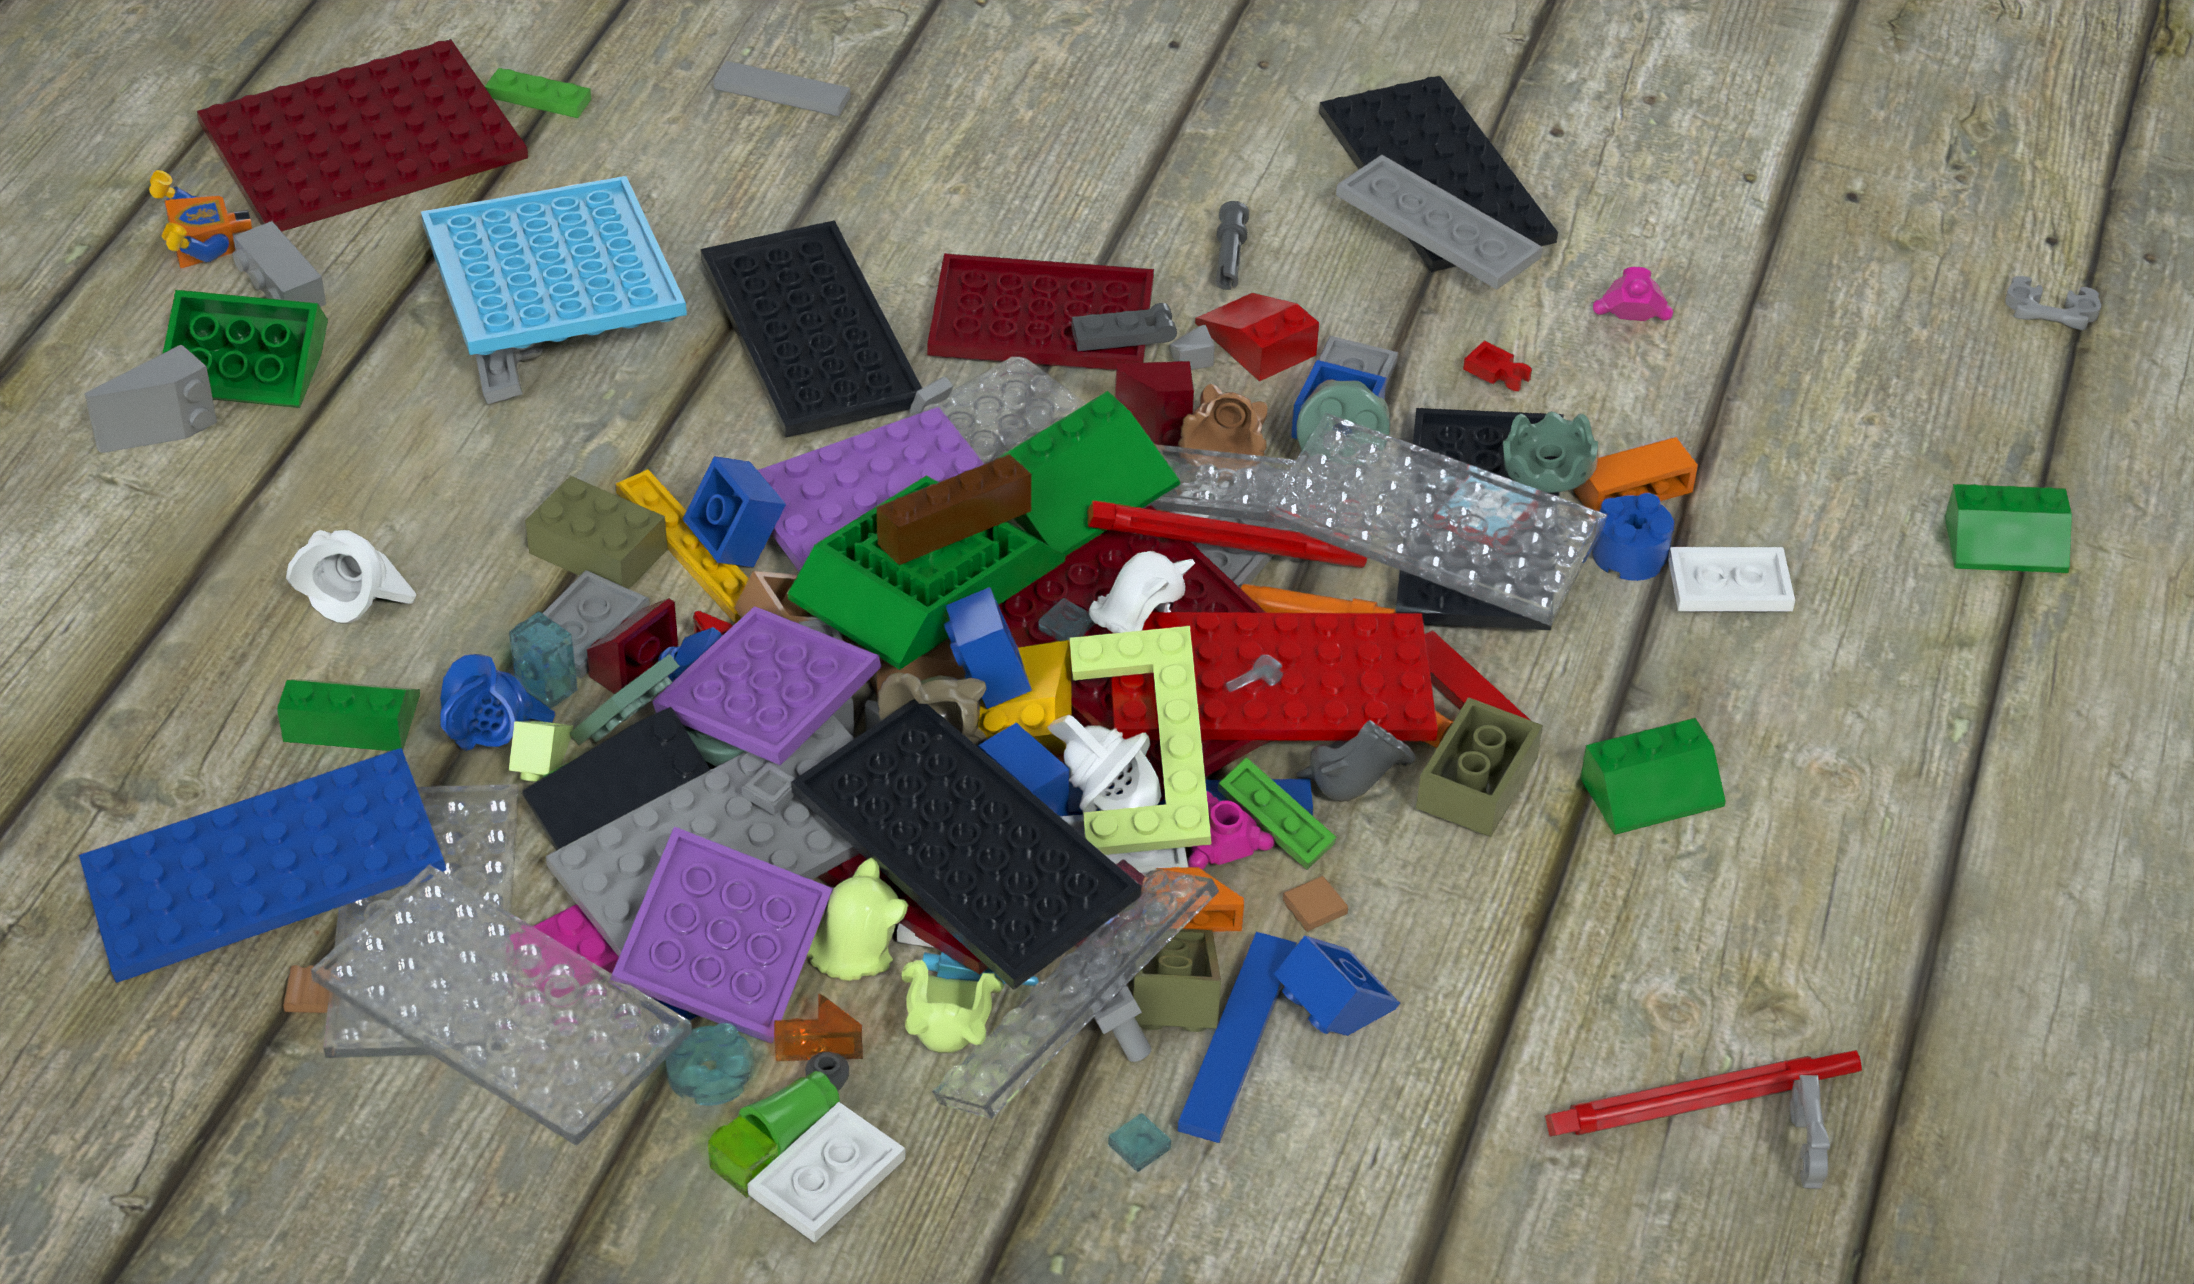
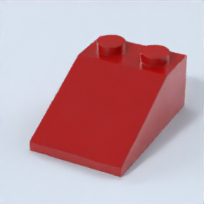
M1250 293L1195 318V324L1198 326L1206 325L1211 338L1259 382L1317 355L1319 322L1298 303Z

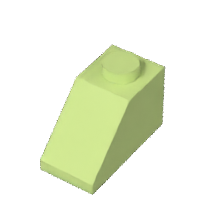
M536 720L515 721L509 770L521 772L520 779L537 782L544 775L561 767L571 739L570 732L573 730L574 725Z

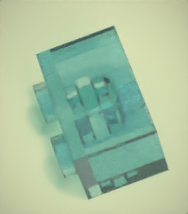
M540 611L527 620L520 622L514 629L509 631L514 676L523 685L527 693L552 709L578 690L571 633Z

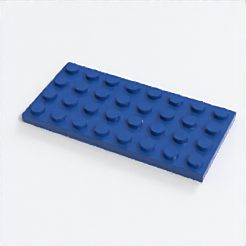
M402 748L79 855L111 972L116 983L447 870Z

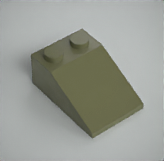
M1129 926V990L1142 1012L1135 1016L1139 1026L1148 1030L1161 1029L1163 1026L1182 1027L1184 1030L1191 1032H1201L1206 1028L1217 1029L1221 976L1213 930Z

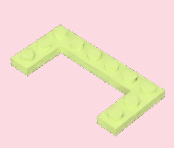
M1190 626L1070 638L1073 680L1154 672L1166 800L1164 805L1083 812L1085 838L1105 855L1211 845Z

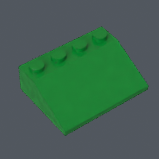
M175 290L163 353L183 345L207 367L213 400L300 408L322 354L328 318L318 303Z
M1106 391L1000 456L1004 457L1010 454L1032 474L1031 512L1016 517L1014 520L1027 533L1065 554V556L1107 531V529L1088 527L1087 510L1093 500L1144 508L1180 485V479L1133 414L1109 391Z

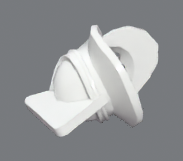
M322 530L314 532L308 544L299 549L288 564L286 579L295 590L307 595L312 606L324 617L336 622L352 623L359 620L372 605V601L376 597L412 604L417 596L383 553L375 550L368 540L349 530H339L333 533Z
M1071 715L1053 720L1047 727L1052 734L1066 743L1064 762L1070 769L1069 782L1073 784V787H1079L1083 791L1079 805L1082 812L1097 811L1098 808L1104 811L1159 804L1161 798L1159 779L1152 765L1145 757L1150 746L1149 736L1146 733L1124 739L1122 737L1123 733L1118 732L1117 728L1112 730L1102 726H1087L1084 728ZM1124 774L1122 779H1118L1120 775ZM1132 780L1129 785H1125L1127 781ZM1115 785L1113 789H1108L1110 786Z

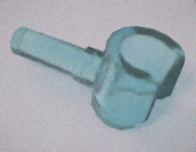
M1262 655L1257 659L1252 670L1227 682L1226 687L1231 692L1259 678L1271 686L1275 685L1283 676L1282 672L1279 671L1282 664L1269 655Z

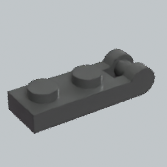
M1157 303L1148 310L1072 317L1071 329L1077 351L1165 343L1174 340L1177 336V329L1172 321L1171 309L1165 303Z

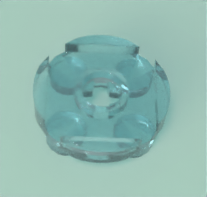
M720 1023L716 1026L698 1027L686 1033L675 1035L669 1043L670 1050L666 1056L667 1079L672 1090L682 1098L683 1094L688 1097L695 1098L696 1104L704 1106L727 1103L737 1098L744 1091L743 1086L748 1082L749 1078L752 1080L754 1075L752 1048L748 1041L738 1034L737 1028L732 1024ZM706 1061L717 1062L716 1069L708 1070L706 1065H700Z

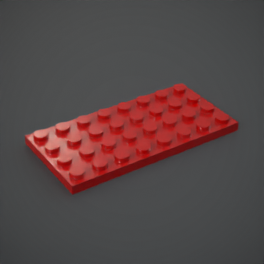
M1151 612L1144 622L1142 631L1190 626L1201 740L1350 741L1358 735L1364 724L1369 720L1384 728L1400 741H1436L1438 727L1422 613ZM1154 672L1110 677L1113 729L1117 728L1118 732H1122L1124 739L1146 733L1149 736V740H1160Z

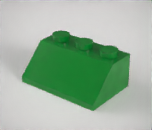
M1953 484L1945 521L1955 569L2069 572L2072 512L2066 488Z
M306 679L287 680L277 706L283 742L393 751L399 748L403 750L419 701L420 689Z
M1696 718L1586 745L1580 779L1614 835L1725 807L1726 800L1714 746Z

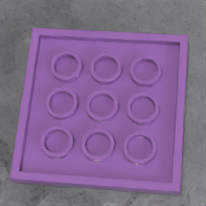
M754 606L675 679L672 684L653 700V705L656 713L672 707L683 725L781 765L881 668V664L877 654Z
M674 826L610 981L772 1044L833 888Z

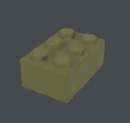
M573 476L568 477L525 520L529 554L579 576L585 570L590 571L628 589L667 551L665 516Z
M1468 697L1420 775L1416 809L1491 837L1538 759L1543 725Z

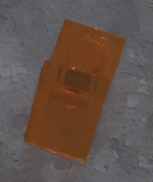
M818 994V1019L795 1018L791 1020H774L776 1061H806L821 1052L838 1053L845 1059H863L862 1024L822 994Z

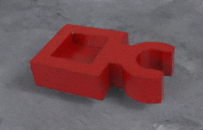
M1485 340L1464 358L1463 370L1491 384L1500 379L1504 381L1507 388L1517 392L1521 389L1522 379L1529 382L1532 374L1530 366L1524 363H1513V354Z

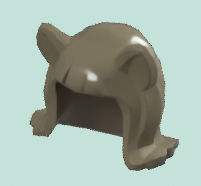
M897 672L888 676L886 681L882 683L881 689L878 692V713L881 720L915 698L919 704H928L977 747L987 740L986 735L977 727L980 716L978 700L982 698L986 691L984 681L976 678L959 680L954 677L941 675L920 680L912 674Z

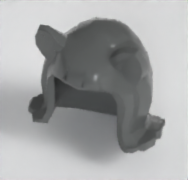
M1369 720L1364 724L1358 735L1350 741H1335L1329 746L1318 745L1314 747L1310 756V766L1297 772L1296 775L1301 779L1315 780L1321 791L1334 801H1350L1364 795L1394 764H1402L1403 766L1412 764L1415 760V755L1405 743L1397 740L1391 733Z

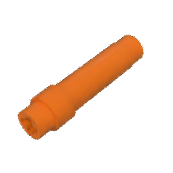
M1244 583L1241 586V589L1266 613H1396V609L1380 607L1374 601L1356 598L1350 601Z

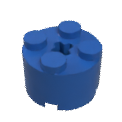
M1651 493L1605 499L1598 513L1592 548L1595 562L1607 573L1609 568L1619 572V578L1639 581L1655 577L1660 573L1661 567L1668 561L1674 530L1672 515L1660 504L1659 497Z

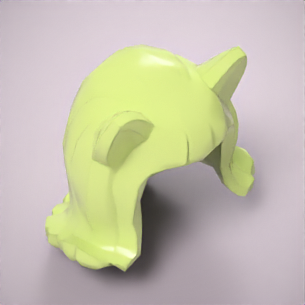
M873 858L864 861L852 878L839 883L833 889L806 956L812 958L810 963L818 968L819 972L827 973L832 978L851 981L860 980L862 976H876L878 973L889 970V963L893 961L888 951V945L893 936L895 924H898L904 918L908 904L905 900L898 899L893 889L879 878V865Z
M922 960L909 962L904 966L902 980L905 983L911 982L906 997L908 1016L905 1021V1028L908 1034L917 1035L928 1049L938 1053H955L970 1043L981 1045L985 1041L987 1036L985 1023L992 1009L991 993H1000L1002 991L1004 983L1001 979L997 978L994 973L982 974L979 981L936 977L928 974L927 966Z

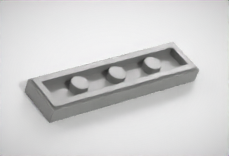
M730 61L724 63L714 78V89L834 116L841 114L851 97L849 87Z

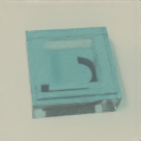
M1062 598L1039 619V630L1058 641H1070V638L1082 637L1094 626L1089 612L1065 598Z
M1141 1113L1110 1134L1108 1145L1134 1170L1139 1172L1171 1149V1139Z

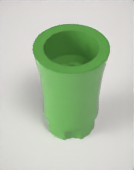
M814 1071L806 1078L800 1077L776 1093L741 1108L738 1116L740 1128L745 1139L758 1155L768 1161H774L831 1108L840 1102L839 1094L836 1087L825 1074Z

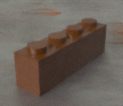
M1009 454L877 507L878 545L898 565H901L1031 512L1032 474Z

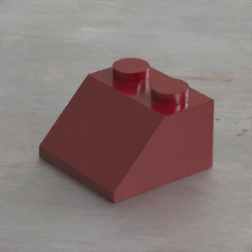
M1190 361L1116 363L1115 398L1133 414L1156 447L1179 446L1178 442L1182 438L1180 427L1183 425V419L1188 414L1193 415L1194 385Z
M668 598L644 607L630 618L622 621L618 627L602 639L596 640L587 649L589 677L613 694H616L658 663L659 655L662 651L669 647H678L675 601Z

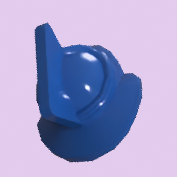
M482 654L464 655L452 663L443 678L440 696L442 708L440 711V726L447 736L454 739L458 746L465 751L472 750L476 744L490 747H499L507 744L513 738L515 721L534 719L553 723L555 712L527 693L523 685L510 673L496 670L492 657Z

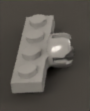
M542 342L533 343L526 348L511 347L500 349L489 355L475 354L482 391L487 404L523 394L517 368L518 361L539 357L543 353Z

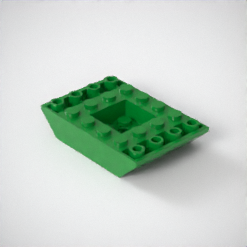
M926 475L878 506L936 484L939 481ZM878 506L814 545L788 591V600L901 670L949 638L944 623L950 621L946 605L989 587L999 605L1065 562V554L1006 521L898 565L878 545Z

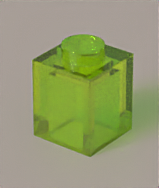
M739 1115L728 1125L719 1127L708 1140L710 1169L748 1198V1183L778 1157V1145Z

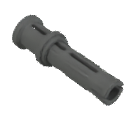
M1239 201L1226 202L1219 209L1221 224L1217 228L1216 237L1221 244L1216 284L1223 290H1231V281L1233 288L1238 285L1241 246L1247 240L1248 230L1245 224L1249 220L1250 211L1244 203Z

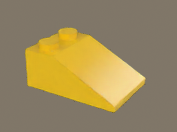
M1065 640L1020 647L1018 649L1032 691L989 709L986 708L981 698L978 728L986 735L988 740L1014 723H1017L1053 755L1064 754L1066 743L1052 734L1047 727L1053 720L1071 715L1072 662L1070 641Z

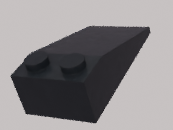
M668 707L634 723L523 790L522 794L557 851L710 771V768L673 708Z

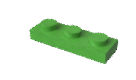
M498 68L485 85V88L495 100L579 118L591 101V88L555 81L542 76L520 73L511 69Z
M1247 757L1218 783V791L1223 796L1239 805L1244 812L1256 821L1257 826L1261 830L1271 834L1274 841L1306 870L1335 844L1336 836Z

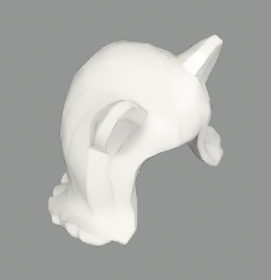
M1155 551L1137 553L1124 564L1110 593L1106 597H1098L1097 602L1093 601L1089 608L1091 619L1095 624L1107 628L1113 633L1142 631L1145 620L1154 608L1159 612H1171L1169 610V602L1182 598L1185 593L1183 575L1195 562L1193 559L1172 563L1166 556Z

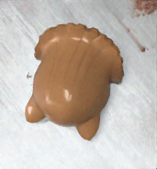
M1214 384L1207 385L1201 393L1200 406L1193 412V415L1188 414L1183 419V425L1180 427L1182 438L1178 442L1180 446L1179 452L1181 458L1186 460V466L1189 469H1193V473L1200 476L1201 479L1206 476L1212 477V482L1215 485L1241 481L1258 461H1261L1264 457L1267 443L1262 435V425L1267 417V403L1262 401L1251 403L1249 398L1234 392L1222 393Z

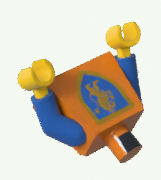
M156 170L150 179L151 186L149 190L154 198L161 199L167 196V200L164 201L169 223L166 224L161 236L166 241L167 247L172 251H176L180 268L202 262L209 263L216 258L232 254L235 251L232 234L252 229L249 211L243 210L227 213L223 197H197L188 194L177 186L171 188L170 186L173 181L171 176L164 171Z

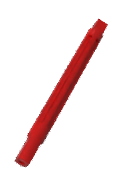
M1094 500L1087 510L1088 527L1363 568L1368 558L1367 542Z
M1857 1050L1816 1059L1804 1056L1574 1104L1570 1106V1110L1545 1115L1549 1137L1575 1132L1576 1135H1583L1792 1091L1794 1080H1800V1075H1818L1819 1080L1860 1072L1862 1071L1861 1059Z

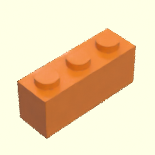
M1674 437L1598 458L1597 468L1591 478L1584 484L1574 488L1573 491L1593 519H1597L1601 504L1607 498L1628 495L1639 496L1643 493H1651L1658 496L1660 501L1692 493L1698 464L1678 438Z

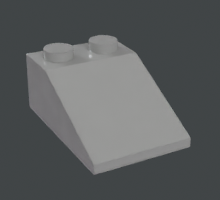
M179 345L85 393L96 447L101 453L186 439L217 423L207 367L183 345Z

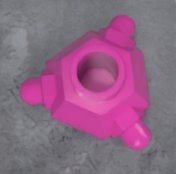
M1628 267L1624 269L1623 276L1616 279L1603 297L1596 300L1593 304V310L1596 314L1603 315L1611 312L1619 319L1646 321L1656 316L1663 321H1667L1673 316V309L1667 305L1668 302L1659 285L1651 278V271L1643 267Z
M1206 791L1212 844L1192 846L1191 850L1193 853L1188 859V867H1199L1203 870L1208 863L1221 865L1253 855L1254 850L1257 851V849L1263 851L1270 850L1274 846V838L1271 834L1261 831L1257 827L1256 821L1244 812L1239 805L1232 801H1220L1210 792Z

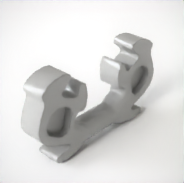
M2013 277L2011 285L2007 290L2005 303L2015 310L2014 317L2018 319H2043L2060 322L2074 329L2086 330L2088 323L2098 319L2101 309V303L2098 299L2099 293L2088 287H2080L2078 295H2075L2070 290L2066 297L2065 309L2039 304L2043 288L2041 285H2037L2035 288L2031 287L2032 278Z
M1800 1075V1080H1794L1792 1098L1790 1100L1791 1122L1795 1123V1127H1806L1807 1144L1802 1145L1800 1158L1803 1159V1170H1800V1178L1803 1188L1822 1189V1184L1827 1177V1149H1830V1143L1821 1110L1818 1075Z

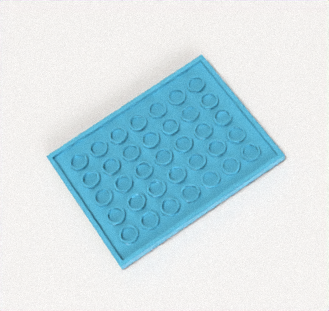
M627 176L421 211L423 227L469 355H489L496 350L511 347L526 348L533 343L544 341L560 342L571 336L582 334L598 335L605 330L620 327L635 328L642 323L653 321L669 322L676 317L687 315L686 302Z

